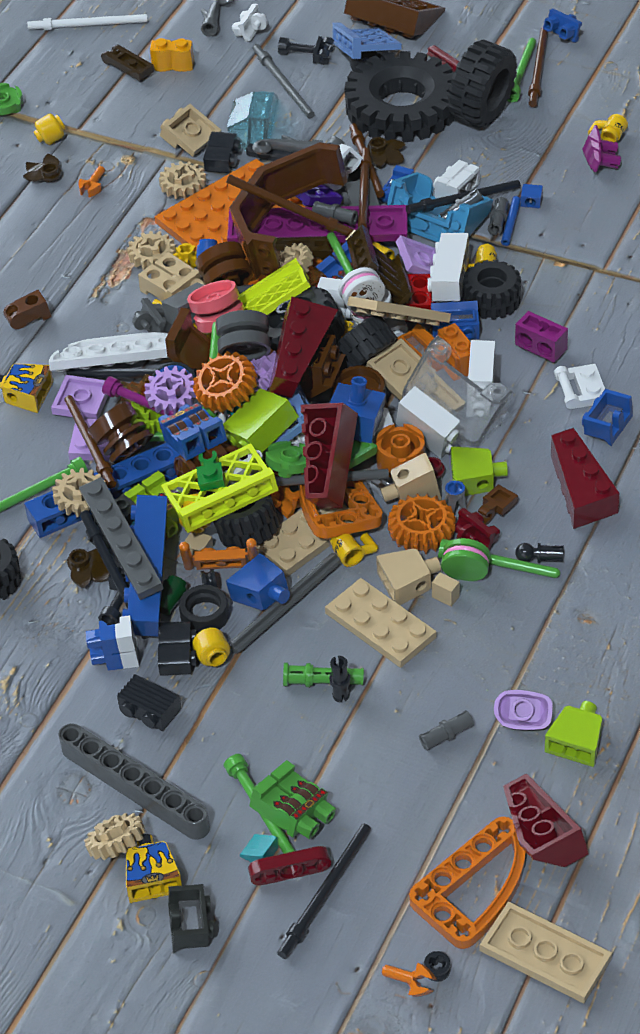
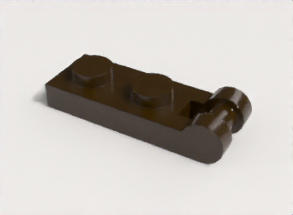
M119 44L113 46L111 51H105L101 54V59L105 64H112L139 81L155 72L152 63Z
M327 236L277 238L275 243L277 251L281 252L284 251L286 246L292 247L293 243H296L298 246L302 243L310 249L314 258H320L321 260H324L329 255L332 256L333 253Z

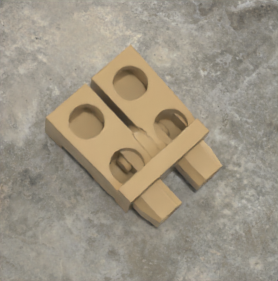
M170 252L154 262L155 265H150L138 274L140 291L146 295L151 293L158 297L160 301L197 282L204 285L198 270L193 269Z

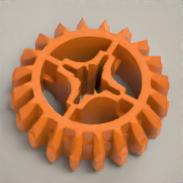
M226 351L224 356L218 353L214 359L209 357V362L207 364L202 363V369L196 370L197 377L193 378V391L196 399L204 408L210 409L214 414L218 411L224 414L227 409L233 413L234 407L238 406L241 408V403L244 401L249 402V395H255L253 388L258 386L256 381L258 377L254 365L247 357L237 352L231 354Z
M417 493L415 497L412 498L407 495L406 501L399 499L398 504L393 505L388 516V531L392 541H396L398 547L404 546L405 550L417 549L427 554V551L430 549L436 552L438 546L440 547L442 539L451 540L455 532L456 518L451 506L446 504V500L439 501L437 495L430 498L428 493L425 496H419Z

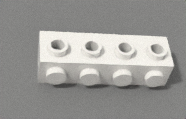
M441 233L440 241L436 242L435 245L436 254H433V266L430 268V278H428V292H432V301H460L464 274L469 258L468 233Z

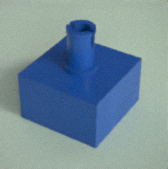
M355 376L351 380V385L338 383L330 403H344L357 412L354 440L372 444L383 417L386 393L366 389L367 380L364 377Z

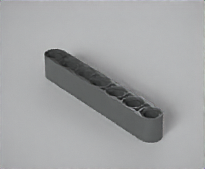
M69 723L61 727L58 736L62 753L66 758L187 837L199 840L207 836L210 827L208 813L204 805L81 726Z

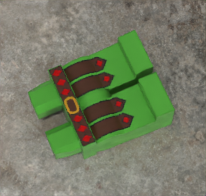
M286 760L271 773V776L268 775L252 789L249 807L278 827L287 830V834L292 838L300 833L310 840L317 833L320 825L314 819L317 817L325 824H328L334 818L336 808L327 802L328 792L326 790L320 789L313 782L306 781L294 771L295 766Z

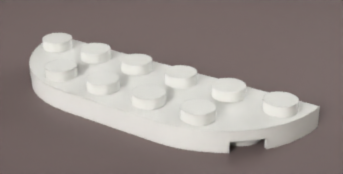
M137 333L74 342L63 349V352L59 353V350L51 355L49 368L50 371L64 372L70 368L88 369L96 365L109 367L123 362L134 364L141 360L159 361L162 358H167L165 338L168 333Z

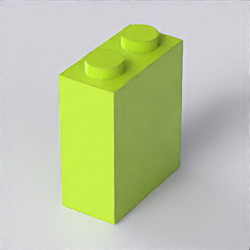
M260 388L255 395L249 398V402H245L241 408L223 423L227 437L226 442L238 448L251 443L255 450L263 453L299 416L288 399Z

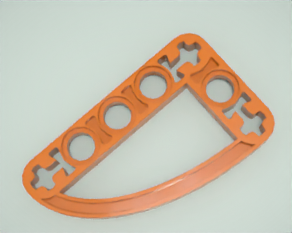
M347 481L346 487L355 488L345 489L344 501L349 509L319 515L315 505L305 498V485L299 486L301 508L315 536L327 539L343 534L375 529L381 525L382 509L362 481Z
M504 816L494 819L410 889L409 902L411 908L457 948H469L485 935L508 901L511 902L519 887L525 867V850L519 845L513 820ZM498 829H501L503 832L498 834ZM480 843H487L491 846V849L487 852H480L476 849V846ZM512 844L514 860L503 887L487 909L472 922L445 898ZM462 859L468 860L471 863L470 867L466 869H460L455 864ZM440 876H445L451 882L446 886H440L435 880ZM427 895L426 901L424 899H420L419 901L417 900V896L423 898ZM439 911H446L451 916L445 921H440L434 915ZM458 930L461 933L468 931V936L466 937L463 934L458 936Z

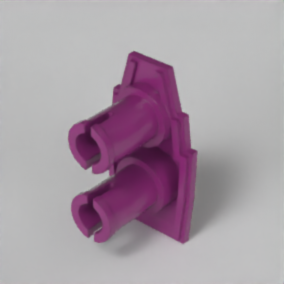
M595 125L582 149L588 165L594 172L598 171L600 165L618 169L621 162V157L616 155L618 142L602 140L598 126Z

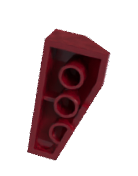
M527 773L503 786L519 845L533 860L566 867L589 854L582 829Z

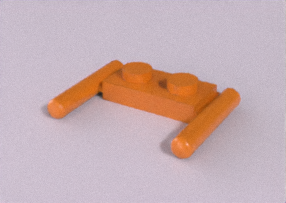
M249 538L246 541L248 552L240 547L232 546L226 548V550L203 548L200 551H194V555H191L190 546L187 542H181L179 545L183 565L186 570H192L194 566H196L197 570L242 568L258 555L257 543L253 538Z

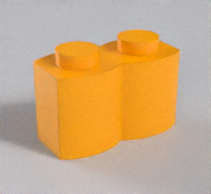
M159 38L151 42V63L154 65L155 71L174 70L186 72L193 70L194 53L192 41L183 38L174 41Z

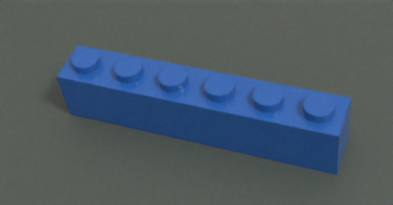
M137 495L136 505H131V520H135V525H130V528L162 583L167 523V496ZM130 583L129 588H124V603H128V609H123L122 617L130 615L136 636H159L162 590L140 600Z

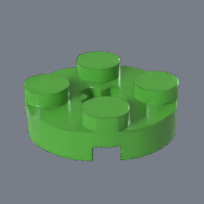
M0 83V99H2L0 100V115L20 112L23 103L20 88L17 86L15 88L10 87L8 83Z
M292 441L273 443L268 447V452L266 451L265 464L272 470L277 471L278 475L283 478H290L293 474L304 473L306 458L303 456V447L305 444L299 443V447L291 446Z

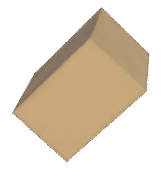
M190 532L184 541L189 544L191 555H194V551L214 547L212 536L204 533Z
M439 573L432 581V598L452 607L460 597V582L443 573Z

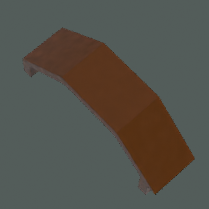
M319 142L258 167L248 182L284 199H290L322 184L344 186L347 182V176L340 145ZM241 190L229 208L238 242L244 250L246 259L256 279H258L261 274L270 275L281 268V253L277 251L275 245L277 238L275 236L254 233L275 204Z
M181 307L165 338L167 357L174 362H181L190 368L201 370L202 363L207 364L209 362L211 339L194 327L190 309ZM326 334V347H320L318 362L308 367L300 382L308 400L332 387L346 354L339 353V346L336 345V335Z

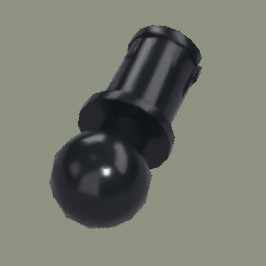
M521 543L517 546L515 555L518 560L530 562L533 558H537V563H541V561L564 562V545L547 546L538 543L537 548H534L529 543Z

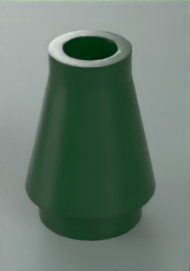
M170 575L163 581L160 613L164 615H170L183 593L187 591V583L180 577Z

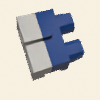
M130 615L120 617V623L107 625L104 621H99V629L86 631V643L88 649L90 648L92 665L106 663L108 671L139 667L138 647Z

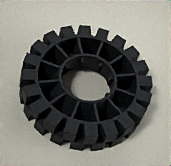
M400 51L399 58H395L393 52L383 53V61L377 56L368 58L367 64L363 62L355 67V72L351 71L347 77V82H345L346 115H348L351 124H356L362 133L368 131L371 138L381 137L384 134L387 141L397 139V136L401 135L402 142H413V134H416L420 140L430 138V131L437 135L444 131V125L450 126L454 121V116L448 107L449 85L452 82L453 76L452 68L447 63L442 65V60L434 56L427 61V54L417 52L414 58H411L410 51ZM395 93H411L422 98L420 101L407 106H395L383 101L384 98Z

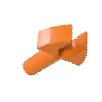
M98 166L89 180L79 179L78 185L81 196L85 190L88 191V197H92L102 191L101 183L97 182L105 172L104 167Z
M417 963L416 970L413 972L390 965H385L382 968L383 976L409 984L410 990L408 995L418 997L433 992L431 989L421 987L420 983L417 982V979H422L423 977L437 980L431 970L423 964Z

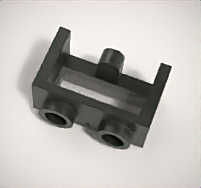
M203 884L169 886L168 910L173 953L185 948L208 947V938L214 936L213 921L207 920V913L211 912L210 896L204 895Z

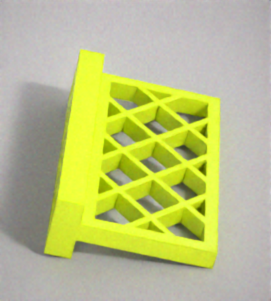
M294 258L242 292L238 300H241L245 310L260 311L268 315L276 310L281 303L290 300L291 297H296L310 288L309 277L297 258Z
M251 443L218 458L222 466H229L227 473H224L225 487L201 491L198 496L188 495L190 489L200 490L198 482H194L198 478L197 469L161 485L162 491L180 517L187 533L279 491L274 472L265 465ZM248 454L252 456L249 462L239 461L241 457ZM235 468L246 469L243 475L233 474ZM252 470L260 471L252 476H249ZM229 480L239 481L235 484L226 487ZM177 487L184 488L181 494L171 493V490ZM207 491L215 492L207 497H204ZM184 501L194 502L186 507L181 508Z

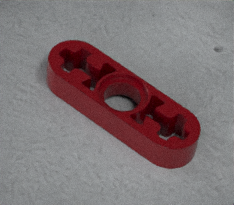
M316 846L255 860L249 864L248 872L252 884L266 885L323 872L331 866V859L327 848Z

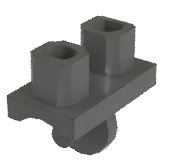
M142 298V309L135 312L132 320L134 327L138 330L145 329L148 332L168 333L172 324L166 322L165 317H163L162 305L152 304L148 298Z

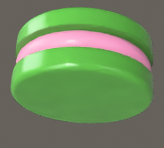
M466 538L454 539L444 546L441 568L445 574L456 580L478 581L483 579L488 573L491 554L484 544L476 540Z

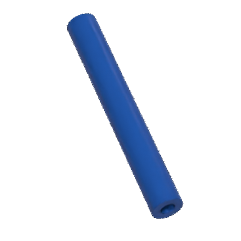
M514 196L511 201L501 244L504 246L510 244L521 202L518 196Z

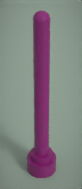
M112 376L105 380L102 387L103 394L112 398L121 396L155 411L154 407H149L145 396L123 387L120 380ZM161 410L159 414L165 415L164 410ZM169 411L168 415H173V411Z

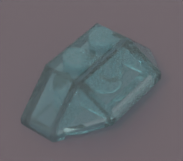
M251 92L233 101L227 131L229 133H237L238 140H241L242 148L245 151L250 143L254 144L258 140L270 139L278 104V96L274 92Z

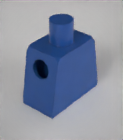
M261 553L226 580L232 601L259 610H266L275 601L284 604L290 597L284 572Z

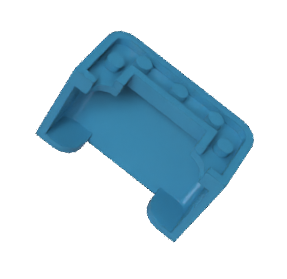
M418 172L392 180L387 205H409L418 203L421 199H436L432 196L433 181L427 175ZM482 196L484 200L475 204H460L457 211H448L446 219L441 218L439 213L452 206L451 204L434 208L433 211L425 213L422 211L411 214L407 213V231L435 242L440 241L441 233H468L470 237L490 213L493 199Z

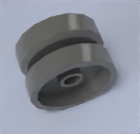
M238 310L223 314L216 319V334L219 337L217 348L218 353L224 356L226 351L231 354L237 352L247 357L249 361H252L270 353L271 343L270 337L267 334L269 331V320L266 314L254 310Z

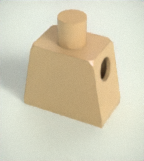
M426 453L392 469L390 474L393 484L380 488L385 502L396 498L406 501L407 495L413 498L417 493L419 496H425L428 493L430 498L437 495L439 501L442 500L433 467Z
M408 549L376 556L377 574L391 599L399 605L431 589V574L441 571L440 562L437 557L423 560L417 549Z

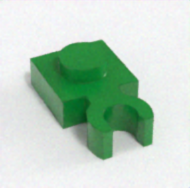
M212 451L213 456L210 459H204L202 453L198 456L201 466L196 468L200 492L225 487L222 463L219 462L216 451Z

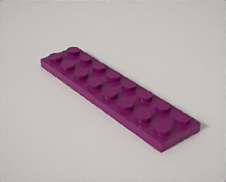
M406 205L368 206L367 229L369 230L372 242H396L400 235L407 237ZM341 206V208L357 211L359 215V206ZM271 208L254 233L284 238L327 236L331 231L324 229L325 226L287 209ZM229 209L227 241L238 242ZM358 219L355 225L338 221V223L354 230L358 229ZM336 231L333 232L339 243L346 242L347 236Z

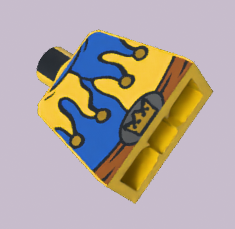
M13 364L7 376L0 375V389H2L4 401L7 404L28 411L39 412L53 384L49 365Z
M142 834L143 839L137 841V847L129 848L126 852V888L129 903L167 896L169 886H182L179 870L167 843L164 841L154 843L151 834Z

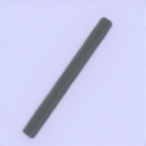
M335 553L328 555L289 590L290 597L286 603L281 604L276 601L229 642L230 649L235 654H238L341 563Z

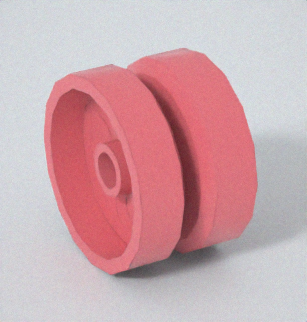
M222 280L212 282L194 290L188 296L187 301L192 313H195L194 321L200 332L211 333L212 324L223 314L245 310L241 300H238L240 294L234 281Z

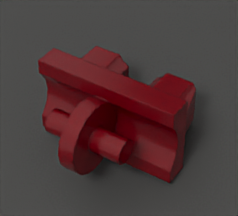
M465 508L459 509V518L455 524L456 539L476 540L484 544L490 551L491 545L498 541L500 530L494 525L488 527L484 524L483 516L477 511L470 513Z

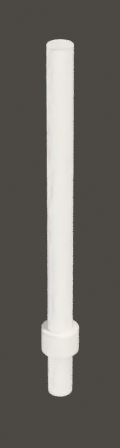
M147 14L59 20L43 18V21H27L28 30L44 29V31L52 30V28L144 23L148 22Z

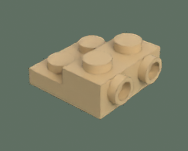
M191 104L187 105L184 109L180 108L170 120L166 119L160 127L162 129L160 136L175 149L180 146L192 157L208 145L209 136L212 131L221 132L217 125Z

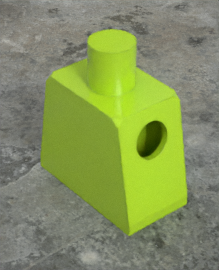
M451 447L453 481H460L465 485V496L490 492L494 488V477L508 476L507 462H492L491 450L485 448Z
M583 701L580 708L564 707L545 735L544 752L594 767L603 720L601 715L595 714L597 710L596 705L590 701Z

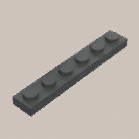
M100 477L79 487L82 497L138 598L141 600L162 590L163 585L103 478Z

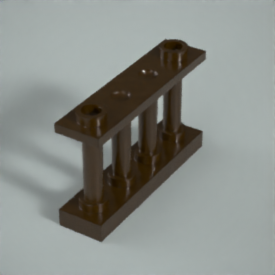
M361 224L346 240L354 270L363 267L375 270L382 280L385 289L390 291L392 303L407 305L412 298L413 292L401 255L397 254L393 260L388 258L373 246L369 230Z

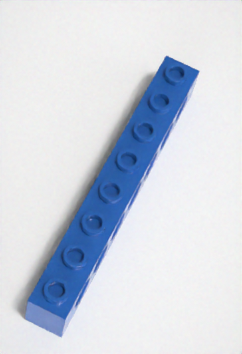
M165 442L112 465V475L117 484L114 488L109 489L114 500L137 484L142 486L141 482L157 471H160L165 476V481L167 482L177 478L174 469V459L180 454L170 444ZM188 447L187 450H193L196 447ZM53 491L24 503L27 519L39 538L82 520L80 516L76 517L75 512L68 516L65 509L59 511L58 504H54Z

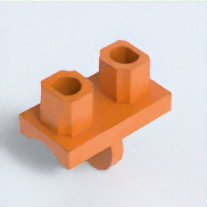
M278 486L279 491L270 495L275 508L288 519L294 515L296 508L301 507L299 491L292 492L290 486Z

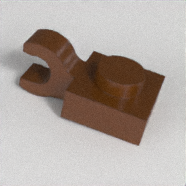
M499 484L483 497V505L478 509V512L483 516V523L488 525L495 513L503 516L518 503V495Z

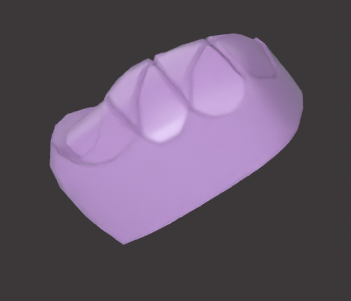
M509 690L501 693L495 700L494 714L503 726L512 729L536 730L546 728L551 723L553 703L546 695L525 690Z

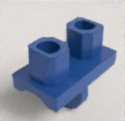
M553 8L550 9L549 16L544 20L543 29L548 32L552 31L558 34L560 38L568 39L575 43L579 40L578 34L582 22L578 21L573 14L566 15Z

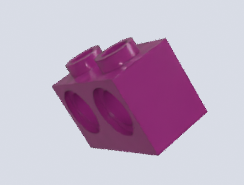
M527 311L515 324V345L554 363L567 350L568 328L530 311Z

